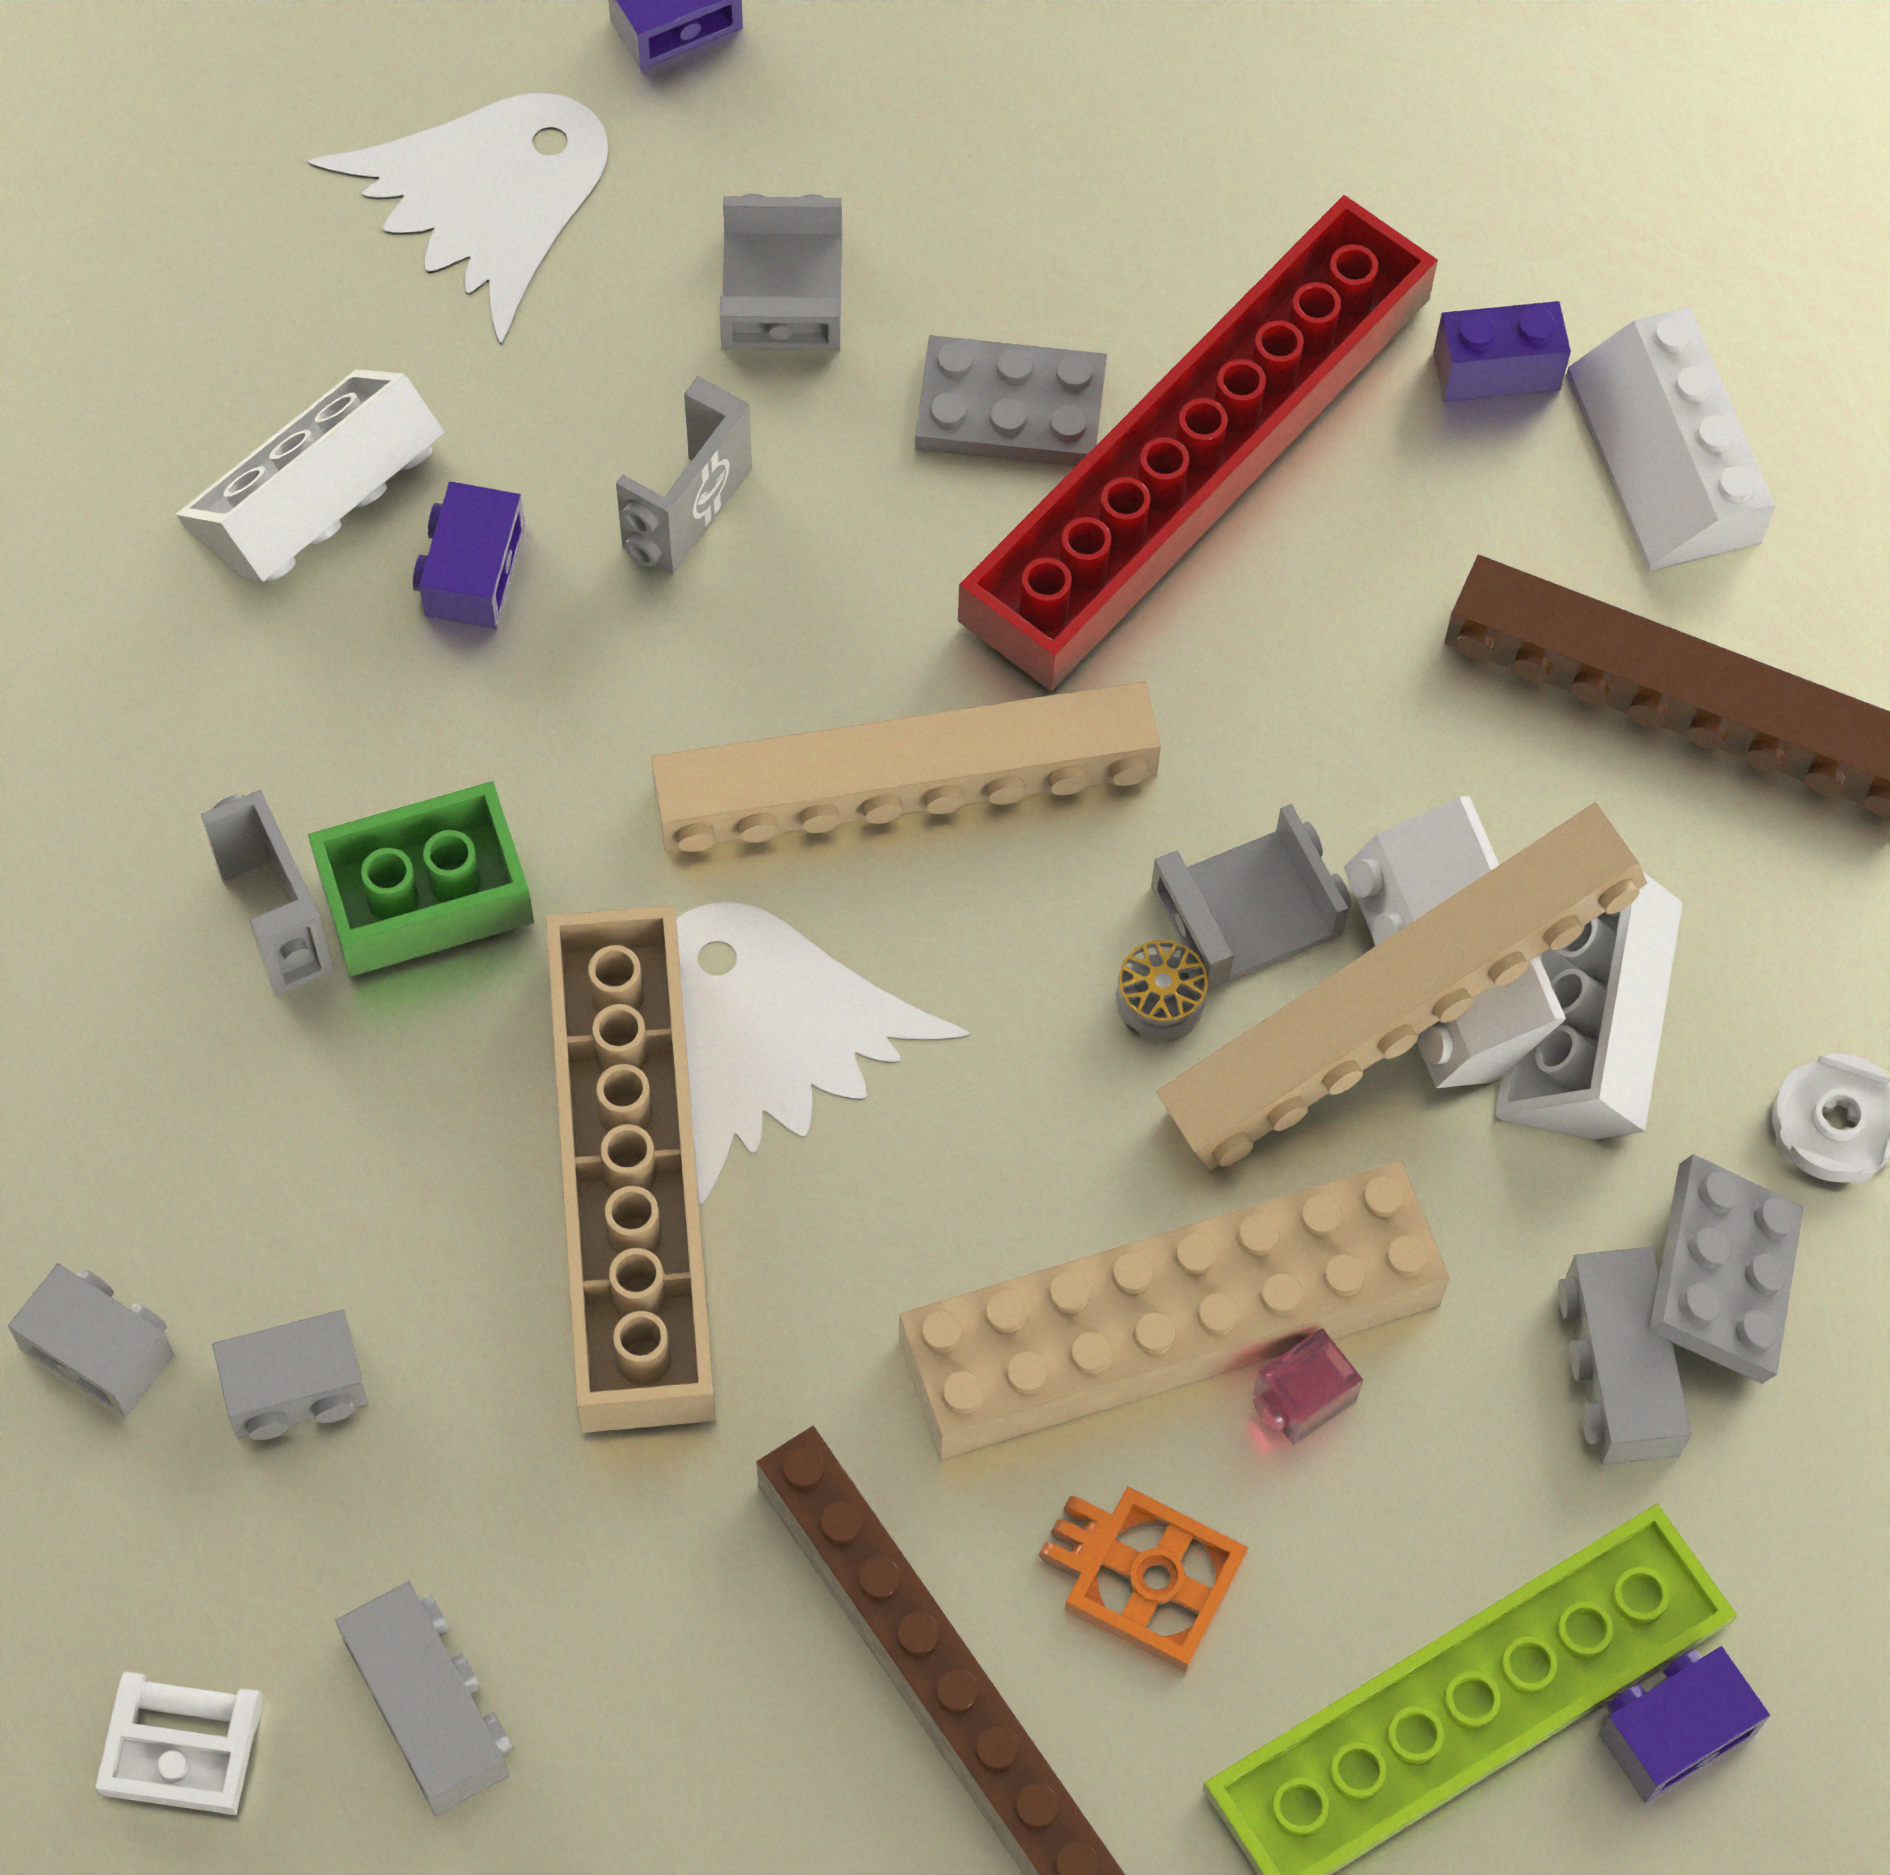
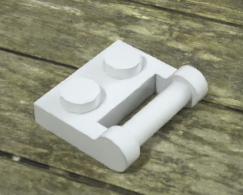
M124 1671L116 1694L96 1781V1791L101 1796L237 1815L253 1736L260 1720L262 1692L240 1688L236 1695L147 1682L146 1674ZM142 1709L227 1721L230 1722L227 1737L140 1725L137 1724Z

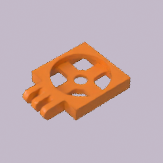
M1129 1486L1124 1491L1113 1514L1081 1498L1070 1496L1063 1510L1072 1518L1084 1523V1528L1082 1529L1066 1520L1057 1519L1051 1533L1058 1540L1072 1546L1071 1552L1056 1544L1045 1542L1038 1554L1044 1562L1078 1579L1066 1600L1065 1610L1186 1672L1234 1581L1249 1547ZM1150 1525L1167 1527L1157 1548L1148 1549L1142 1553L1116 1540L1122 1534L1138 1527ZM1192 1539L1202 1547L1211 1562L1215 1577V1584L1212 1588L1185 1575L1181 1560ZM1102 1565L1130 1579L1133 1593L1121 1615L1106 1608L1101 1599L1097 1574ZM1154 1565L1164 1567L1170 1575L1169 1584L1159 1590L1147 1586L1143 1577L1147 1568ZM1169 1601H1173L1198 1614L1190 1628L1176 1634L1161 1636L1146 1628L1158 1604H1165Z

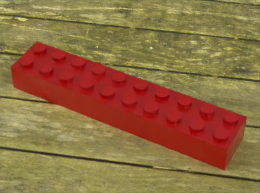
M1343 195L959 584L958 622L1052 692L1430 300L1438 259L1355 201Z

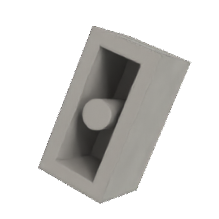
M57 1263L8 1324V1328L19 1349L126 1418L174 1356L164 1332L167 1325L155 1313L141 1304L135 1303L131 1309H128L111 1298L114 1294L113 1289L89 1270L82 1269L76 1275Z
M344 1309L212 1343L228 1417L237 1439L248 1436L252 1440L272 1439L287 1432L290 1425L312 1419L319 1423L340 1421L351 1416L355 1412V1408L369 1405L352 1333Z

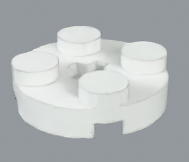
M1844 1053L1819 1056L1816 1062L1807 1063L1803 1067L1801 1065L1796 1067L1782 1083L1772 1109V1125L1776 1133L1775 1145L1778 1153L1783 1159L1794 1163L1804 1172L1819 1179L1856 1184L1870 1180L1875 1172L1890 1161V1086L1888 1085L1890 1078L1881 1068L1870 1061ZM1836 1105L1847 1108L1846 1118L1855 1122L1856 1125L1854 1128L1845 1127L1843 1130H1837L1829 1125V1121L1824 1119L1822 1112L1831 1113Z

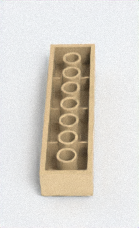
M675 905L546 915L576 1401L581 1432L716 1421Z
M1401 1160L899 1313V1343L939 1459L943 1461L1288 1354L1308 1340H1314L1313 1345H1317L1439 1307L1450 1278Z

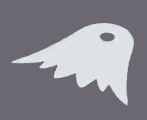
M527 93L492 103L450 122L394 141L350 152L326 155L310 159L307 162L331 171L379 177L378 180L362 191L361 194L363 196L385 198L403 195V199L385 220L382 227L383 230L392 233H408L434 228L430 235L424 258L425 269L429 272L470 257L465 273V291L471 293L489 280L492 321L499 343H503L517 307L535 271L559 233L599 181L607 163L608 140L599 118L581 102L559 94ZM544 128H557L565 133L567 145L559 154L543 155L537 152L533 146L535 134Z
M715 902L698 906L683 913L676 919L699 1204L702 1205L718 1181L730 1152L734 1134L738 1135L750 1153L754 1154L757 1151L762 1136L763 1111L770 1114L791 1132L805 1137L808 1134L812 1120L813 1093L811 1085L841 1097L850 1099L866 1098V1085L856 1061L855 1053L879 1061L899 1062L901 1061V1056L888 1041V1037L936 1040L964 1037L970 1035V1032L928 1014L883 991L826 954L789 924L756 906L739 902ZM716 941L730 945L736 954V963L732 970L719 976L706 973L698 962V955L701 949L708 943Z

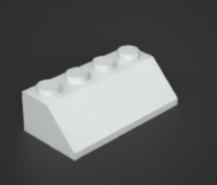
M1690 307L1633 320L1568 367L1567 376L1648 571L1762 543L1776 505Z
M356 369L175 515L192 534L239 577L270 582L290 571L296 564L294 556L310 543L318 544L334 535L342 526L340 518L355 506L362 507L379 498L387 489L385 482L400 469L408 470L423 462L432 452L430 445L445 432L406 374Z
M1469 796L1456 798L1377 833L1344 866V869L1350 881L1351 889L1358 900L1371 931L1374 944L1377 946L1499 866V863ZM1539 955L1528 962L1527 970L1513 982L1500 987L1494 984L1474 997L1472 1006L1460 1017L1446 1023L1438 1021L1418 1034L1417 1044L1420 1054L1426 1063L1436 1088L1497 1082L1566 1019Z
M1644 872L1643 874L1648 884L1639 889L1638 897L1629 906L1613 914L1602 913L1584 925V931L1574 942L1559 950H1551L1549 948L1539 955L1566 1019L1501 1077L1495 1116L1501 1121L1591 1140L1645 1132L1683 902Z

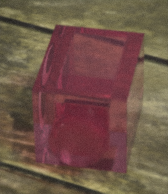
M1321 1328L1258 1371L1253 1391L1256 1397L1253 1399V1405L1261 1420L1271 1431L1277 1433L1282 1430L1292 1445H1294L1357 1402L1363 1378L1326 1331Z

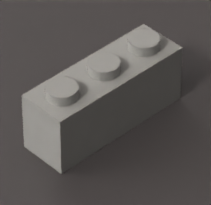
M1653 1246L1576 1254L1573 1257L1565 1279H1560L1558 1283L1561 1313L1565 1319L1573 1318L1577 1341H1572L1570 1344L1572 1372L1576 1381L1585 1380L1589 1404H1584L1582 1407L1584 1434L1588 1444H1597L1601 1465L1680 1457L1691 1436L1673 1343L1649 1332L1659 1278Z
M407 1581L335 1620L344 1644L435 1816L509 1776L503 1754L513 1749L511 1742L494 1712L482 1718L471 1695L480 1691L481 1687L464 1654L461 1653L451 1659L443 1645L440 1636L450 1630L432 1595L419 1600L410 1581Z

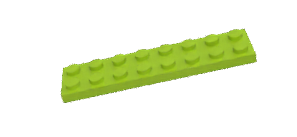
M1656 1503L1204 1782L1202 1789L1258 1875H1332L1732 1624L1737 1617V1613L1663 1509Z

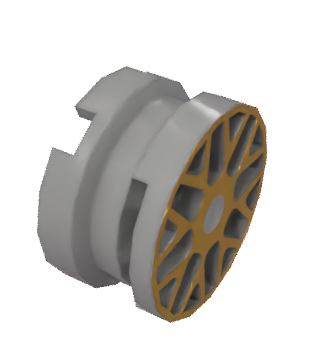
M1170 940L1149 941L1134 948L1123 960L1118 975L1116 991L1117 1012L1125 1026L1130 1025L1140 1033L1141 1038L1154 1042L1174 1041L1189 1034L1200 1022L1205 1006L1208 979L1204 964L1199 956L1187 946ZM1161 947H1169L1171 950L1165 953ZM1155 948L1157 954L1149 955L1147 949ZM1177 950L1182 951L1180 958L1173 956ZM1143 951L1144 958L1138 959L1134 957L1136 954Z

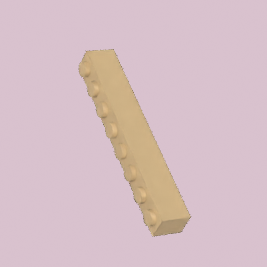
M1143 681L651 756V764L665 851L680 849L685 852H698L706 850L713 846L714 843L739 839L752 843L763 842L773 838L778 833L798 830L822 833L844 823L863 820L876 824L887 823L897 819L902 814L922 811L946 814L960 809L963 805L987 801L998 805L1011 804L1021 800L1024 796L1052 792L1057 795H1070L1083 790L1086 786L1111 782L1120 786L1134 785L1144 781L1147 777L1157 776L1161 744L1147 683Z
M1594 802L1156 1090V1093L1194 1153L1209 1171L1218 1165L1222 1167L1232 1165L1247 1156L1253 1148V1142L1271 1130H1285L1298 1123L1307 1114V1107L1326 1094H1340L1353 1087L1362 1078V1071L1383 1057L1391 1059L1408 1051L1417 1042L1418 1034L1438 1021L1446 1023L1460 1017L1472 1006L1473 998L1494 984L1500 987L1519 978L1527 970L1528 962L1549 948L1551 950H1559L1574 942L1584 931V925L1602 913L1613 914L1629 906L1638 897L1639 889L1648 884L1641 866L1601 808Z

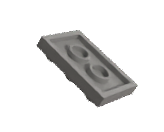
M929 335L915 434V449L1076 466L1097 445L1107 354Z
M1695 1154L1682 1161L1677 1172L1649 1332L1761 1384L1776 1376L1804 1206Z

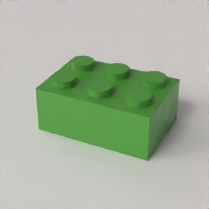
M494 781L308 834L318 875L350 977L534 923L529 888Z

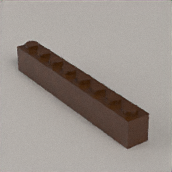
M1479 554L1477 555L1451 613L1444 641L1445 644L1456 647L1459 652L1469 658L1490 660L1513 669L1526 680L1547 682L1572 692L1575 697L1583 702L1594 705L1604 704L1630 714L1635 721L1645 726H1661L1687 736L1694 744L1702 748L1726 751L1746 759L1759 770L1783 773L1806 782L1810 788L1819 793L1840 795L1865 805L1868 810L1876 815L1890 818V711Z
M814 1425L757 1460L759 1489L1023 1875H1125Z

